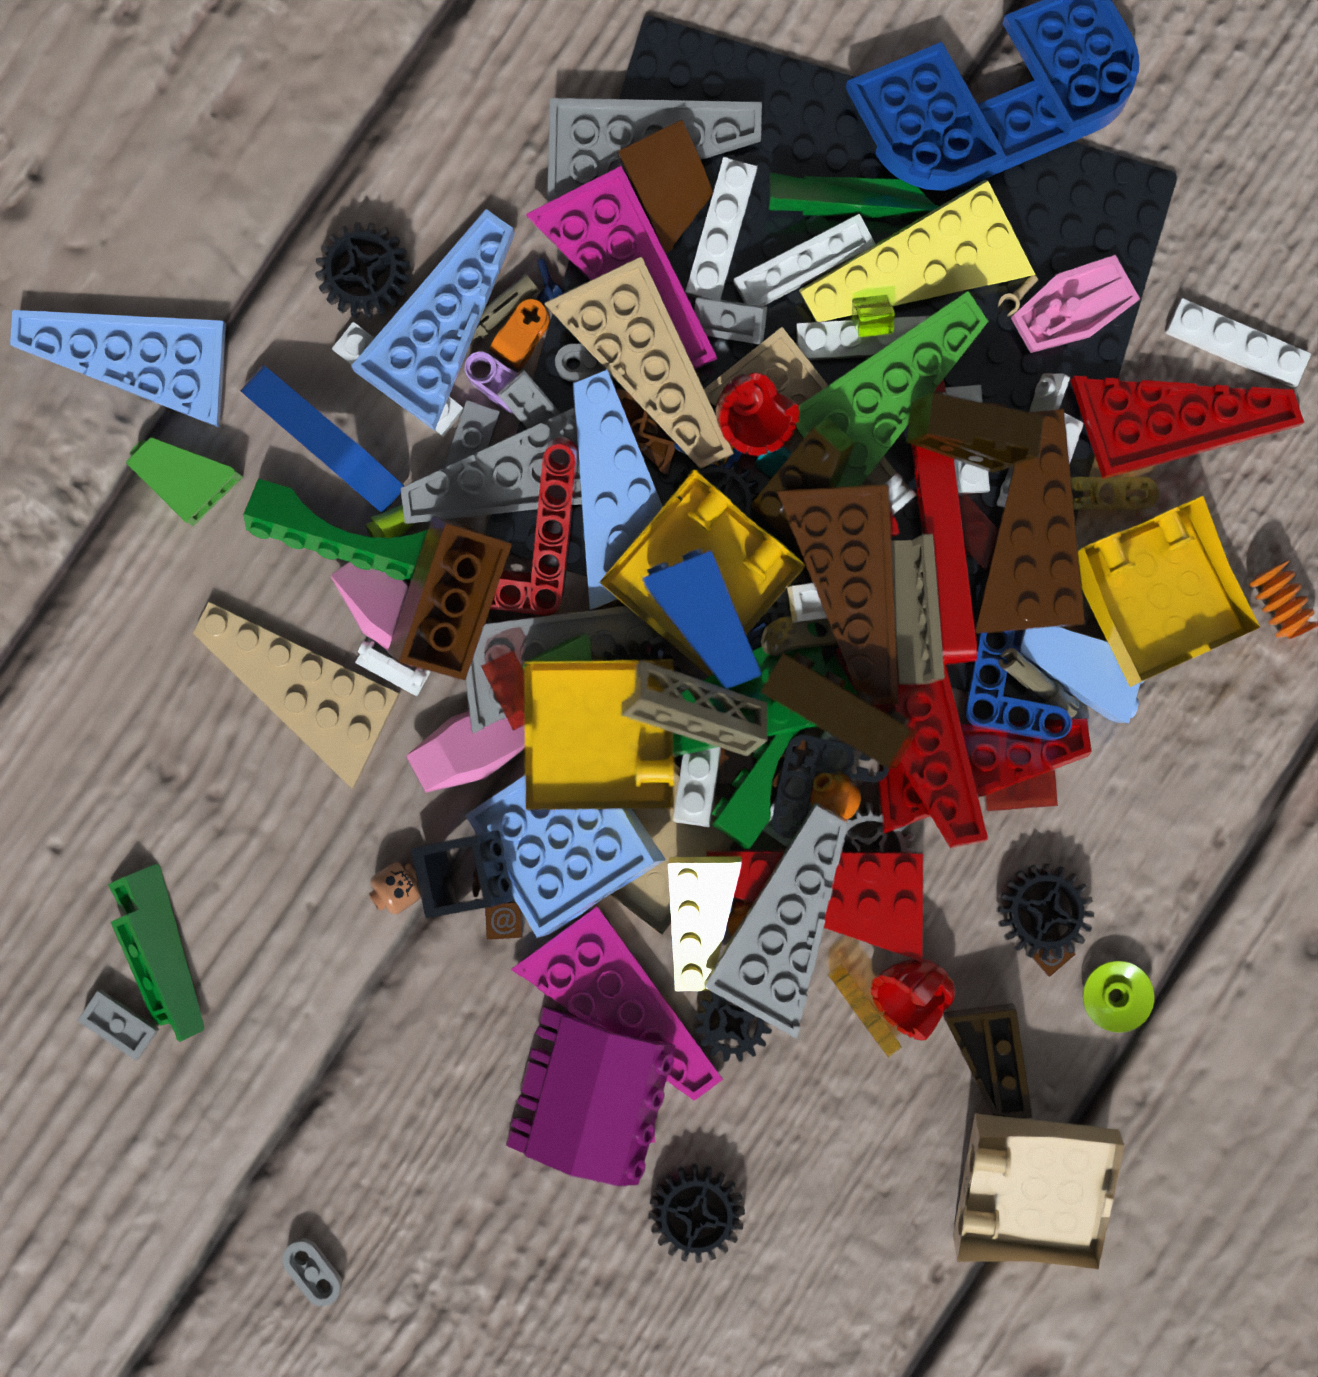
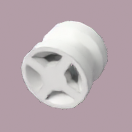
M899 473L895 474L885 483L889 486V508L892 512L891 515L895 514L916 495L912 489H907L902 484V477Z

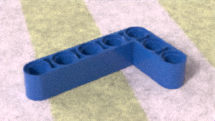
M262 365L240 390L381 513L385 512L401 494L400 488L404 487V485L265 365Z
M1015 631L999 632L1004 637V646L1001 649L990 648L986 642L987 633L979 634L977 640V660L973 662L965 704L967 720L977 727L1044 740H1057L1064 737L1072 726V719L1065 709L1003 696L1007 671L999 666L998 661L1001 659L1009 664L1001 657V654L1005 650L1012 648ZM991 666L997 671L998 679L995 684L988 685L981 681L979 677L981 667ZM976 701H985L990 705L991 715L988 719L980 720L974 716L973 705ZM1019 707L1025 711L1027 720L1022 727H1017L1010 723L1008 714L1011 708ZM1048 714H1055L1062 721V728L1057 734L1050 733L1044 726V720Z

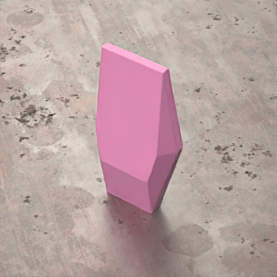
M1116 255L1057 274L1019 309L1011 319L1030 353L1091 337L1140 300Z
M349 562L331 574V579L362 633L388 650L410 583L406 579H393L386 575L385 572L372 568L370 570L357 568Z
M521 709L503 720L500 719L474 734L471 730L469 711L449 718L406 755L425 793L484 780L525 749V715Z

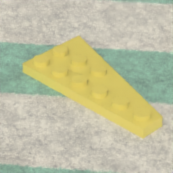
M983 180L801 288L799 292L815 321L823 322L1035 275L989 181Z

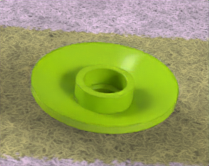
M1110 961L1095 968L1087 977L1083 987L1082 1000L1087 1015L1096 1025L1110 1032L1123 1033L1136 1029L1147 1020L1154 1005V989L1149 977L1136 965L1125 961ZM1113 989H1119L1121 992V997L1117 1001H1111L1110 992Z

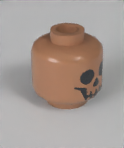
M393 862L371 877L370 883L373 891L368 895L379 911L386 908L389 913L397 915L421 898L416 872L409 863L403 865L400 862Z

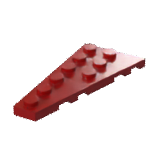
M840 648L835 649L833 654L854 687ZM943 664L944 679L930 684L898 685V704L876 706L887 713L891 708L910 719L909 726L918 730L917 735L899 764L948 846L955 848L985 842L988 840V835L946 664Z
M1087 718L1072 719L1070 731L1064 737L1057 740H1044L981 728L972 724H961L978 798L1089 757L1092 752ZM1044 720V726L1050 733L1057 734L1062 728V721ZM1026 721L1010 723L1014 726L1022 727ZM877 763V771H882L883 765ZM900 764L897 768H890L888 775L883 780L878 781L883 834L930 816Z
M707 850L706 857H742L733 897L753 903L785 851ZM841 851L832 885L833 890L825 915L824 928L922 962L923 853Z

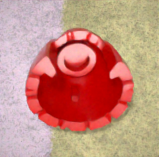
M752 372L750 374H739L730 380V383L726 384L717 400L716 418L723 437L731 446H734L736 450L742 453L759 456L767 454V451H776L784 445V441L788 442L797 428L799 407L790 398L777 393L775 385L766 375Z
M909 959L897 963L878 974L872 980V987L870 988L871 995L874 996L872 999L879 1012H884L883 1017L893 1027L897 1026V1030L904 1035L907 1034L908 1037H914L915 1040L921 1041L927 1040L932 1034L945 1010L953 1003L956 991L954 982L947 975V971L928 959H922V962Z

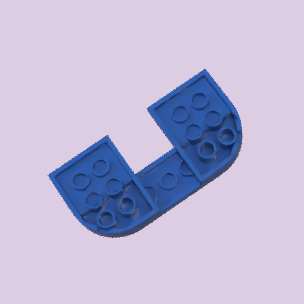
M1041 0L1005 15L1002 24L1033 76L1034 81L979 104L973 98L943 42L848 80L846 90L877 145L875 154L881 163L893 175L913 186L937 191L954 190L974 184L1109 125L1125 108L1135 86L1140 65L1136 42L1113 1Z

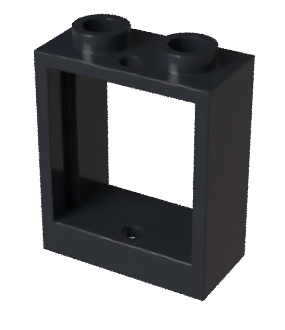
M499 830L411 848L425 918L493 907L514 900L511 890L512 884L508 876L504 857V846L501 842ZM472 846L483 898L457 902L446 851Z

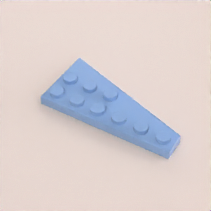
M487 209L351 365L355 373L434 431L515 235L510 225Z
M607 370L573 383L590 610L617 599L600 584V580L663 508Z

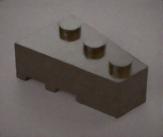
M827 418L813 427L750 505L800 552L798 542L777 491L837 487L855 442Z

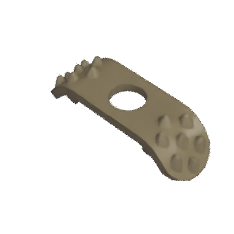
M792 616L779 618L765 628L761 638L764 652L775 657L799 648L838 644L828 618L798 623L792 622ZM810 623H819L825 627L827 635L815 637L810 634L807 626Z

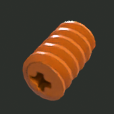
M1289 560L1261 572L1249 583L1250 587H1262V590L1255 596L1256 600H1269L1261 609L1262 612H1275L1276 614L1268 621V624H1281L1282 626L1274 634L1275 638L1287 637L1291 639L1318 626V621L1308 622L1315 614L1314 609H1301L1308 601V597L1295 596L1302 588L1301 583H1288L1295 576L1294 570L1282 571L1289 563Z

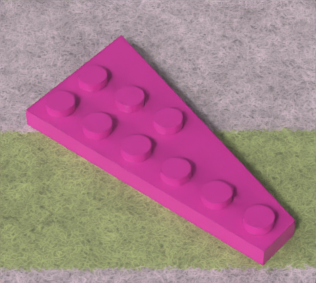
M622 166L526 214L527 218L590 281L642 257L694 370L717 359Z
M598 905L511 968L513 972L528 980L537 989L547 996L549 995L584 1022L616 1034L641 1040L665 1041L676 1045L673 1054V1067L668 1073L666 1081L695 1101L723 1080L721 1074Z

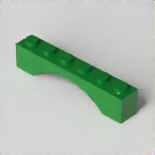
M259 478L243 513L246 531H249L255 537L261 539L273 538L283 541L293 549L306 548L316 551L322 557L330 560L339 558L349 561L357 568L363 570H370L372 568L382 571L396 580H412L428 530L413 535L394 538L367 537L352 534L334 527L316 516L301 502L292 488Z
M824 654L823 660L826 672L828 670L845 680L844 688L857 694L834 654L831 656ZM799 730L774 735L770 742L766 741L757 748L752 755L757 759L750 771L745 767L741 770L732 783L737 788L729 800L723 796L711 813L716 817L711 826L745 850L753 845L771 819L770 795L772 779L780 757L788 743Z

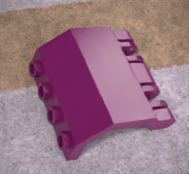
M543 1006L539 1023L549 1027L538 1026L536 1034L541 1038L553 1041V1048L551 1052L542 1048L531 1049L530 1057L538 1061L528 1060L520 1089L522 1093L527 1095H519L517 1103L522 1107L535 1111L533 1121H530L525 1117H513L511 1126L517 1129L509 1130L506 1146L523 1153L530 1159L570 1176L615 1186L639 1185V1181L646 1168L645 1159L649 1144L655 1135L654 1125L658 1110L664 1101V1088L668 1073L673 1067V1054L676 1045L665 1041H648L616 1034L581 1021L575 1015Z

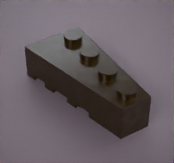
M798 652L793 657L786 654L781 656L761 690L763 694L883 766L897 768L918 733V730L908 725L909 718L892 708L888 713L876 706L878 700L860 689L857 694H854L844 688L845 680L828 670L823 676L812 669L815 664L813 661Z

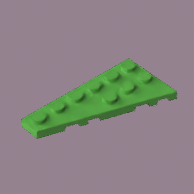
M969 291L798 406L799 421L796 423V429L803 440L813 427L829 418L855 442L837 487L862 485L909 424L912 401L935 391L987 324V318Z

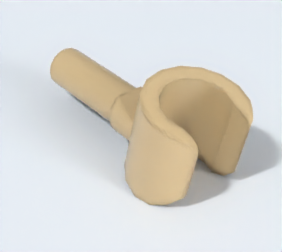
M1032 275L1013 294L1003 295L998 302V307L1004 300H1012L1015 303V309L1007 316H1013L1019 309L1020 300L1038 282V278Z

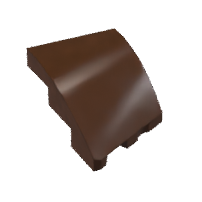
M682 120L618 151V156L665 254L672 250L685 229H688L698 212L713 196V191L700 157Z
M695 370V372H696V374H697V376H698V378H699V377H700V374H701V371ZM623 387L618 388V398L640 452L646 455L662 473L668 475L677 451L674 448L675 442Z

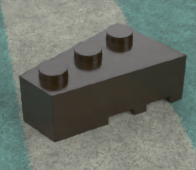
M932 391L926 396L912 401L907 442L995 473L1039 457L1044 416L953 397L940 391Z
M1014 1004L944 1012V1019L992 1115L1021 1119L1032 1118L1017 1009Z

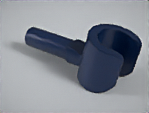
M539 259L537 263L544 288L537 296V299L545 306L544 303L565 293L561 286L553 282L546 260Z

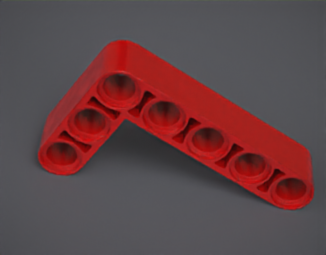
M558 437L552 440L543 455L532 573L503 570L490 609L551 615L560 607L565 591L578 462V448L568 438ZM555 449H563L569 454L570 461L566 464L556 463L552 458L551 452ZM555 484L560 485L565 489L567 496L562 499H555L549 494L548 487ZM556 520L561 523L563 531L557 534L550 533L545 527V522ZM549 554L553 555L558 559L559 566L555 568L547 567L543 564L541 557ZM514 585L520 590L521 595L510 597L505 594L503 587ZM549 589L554 592L556 599L549 602L544 601L538 595V591Z

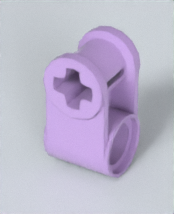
M486 352L472 353L465 362V372L468 381L487 395L497 406L512 415L513 412L496 392L518 373L506 367ZM479 362L489 364L491 367L489 375L485 378L474 377L472 368L475 364Z

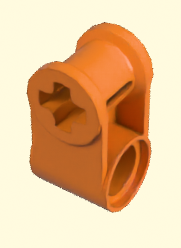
M535 299L522 301L508 322L495 336L490 346V351L516 369L521 370L530 359L536 345L550 324V318L544 305ZM537 311L540 321L538 323L531 321L528 325L525 315L527 313L533 315Z

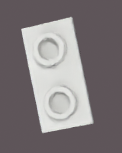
M370 638L367 641L364 640L358 650L360 655L355 662L415 696H418L431 672L398 662L388 653V650Z

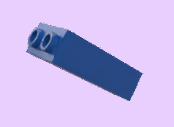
M701 548L682 555L683 562L669 567L668 562H664L647 570L649 575L643 577L645 588L724 689L731 688L761 675L712 550L703 554Z

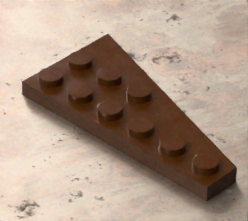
M1064 409L1028 412L1044 416L1039 457L1014 465L991 559L989 575L983 593L980 613L975 627V634L1085 624Z
M888 484L778 490L777 493L856 692L860 689L878 700L876 705L898 704Z

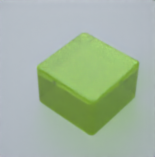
M888 295L852 299L851 319L859 337L894 333L895 312Z

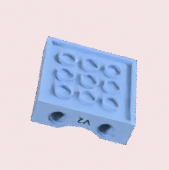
M525 775L465 815L476 834L499 830L501 842L504 846L508 876L512 884V895L537 938L552 934L608 895L636 880L666 860L632 809H622L620 806V809L525 810Z

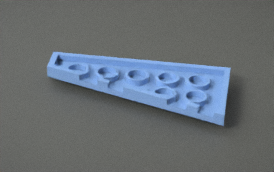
M12 310L10 345L14 348L220 428L226 323L224 321Z

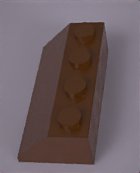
M433 516L388 653L400 663L466 680L512 544L465 525Z

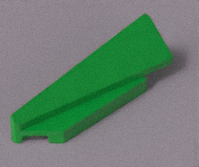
M770 173L769 210L803 211V215L854 217L860 214L861 217L919 219L940 207L934 205L918 187L908 184L901 179L805 176L802 179Z
M154 864L108 884L124 916L111 921V925L152 1019L160 1026L169 1023L176 1035V1040L179 1042L202 1032L205 1028L160 866Z

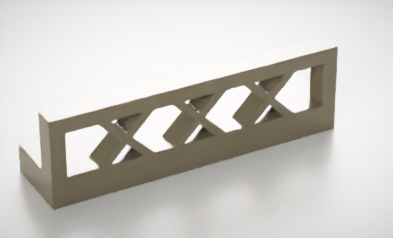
M923 534L914 540L891 541L898 685L930 684L945 678L933 534Z
M642 660L636 665L635 691L622 702V716L745 756L751 754L767 741V703ZM648 676L655 678L664 691L660 693L648 689ZM677 688L688 689L696 702L690 703L685 701ZM711 697L718 699L727 710V713L717 712L708 699ZM745 708L754 711L755 724L748 722L739 709Z

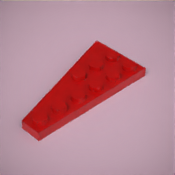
M1073 376L1070 380L1102 479L1299 427L1304 423L1293 389L1263 387L1242 389L1229 388V385H1214L1210 387L1197 386V383L1119 381V378L1098 380L1087 379V376Z

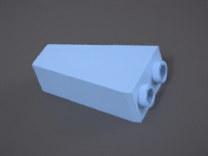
M1060 627L1015 631L1012 648L1016 649L1049 679H1055L1061 683L1063 690L1110 721L1129 723L1130 718L1135 716L1139 705V699L1136 697L1140 684L1143 682L1129 687L1108 642Z

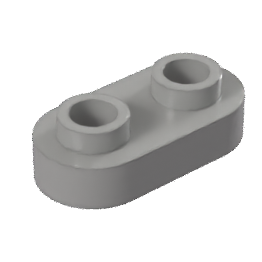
M582 344L565 345L558 351L555 357L557 372L567 381L577 382L606 370ZM573 358L580 362V366L575 370L567 367V362ZM609 373L611 380H615V378Z
M300 1238L291 1242L284 1251L282 1258L285 1270L312 1304L317 1306L332 1304L342 1289V1279L339 1273L312 1240ZM305 1251L309 1256V1260H299L297 1252ZM325 1279L329 1281L330 1289H322L319 1286V1280Z

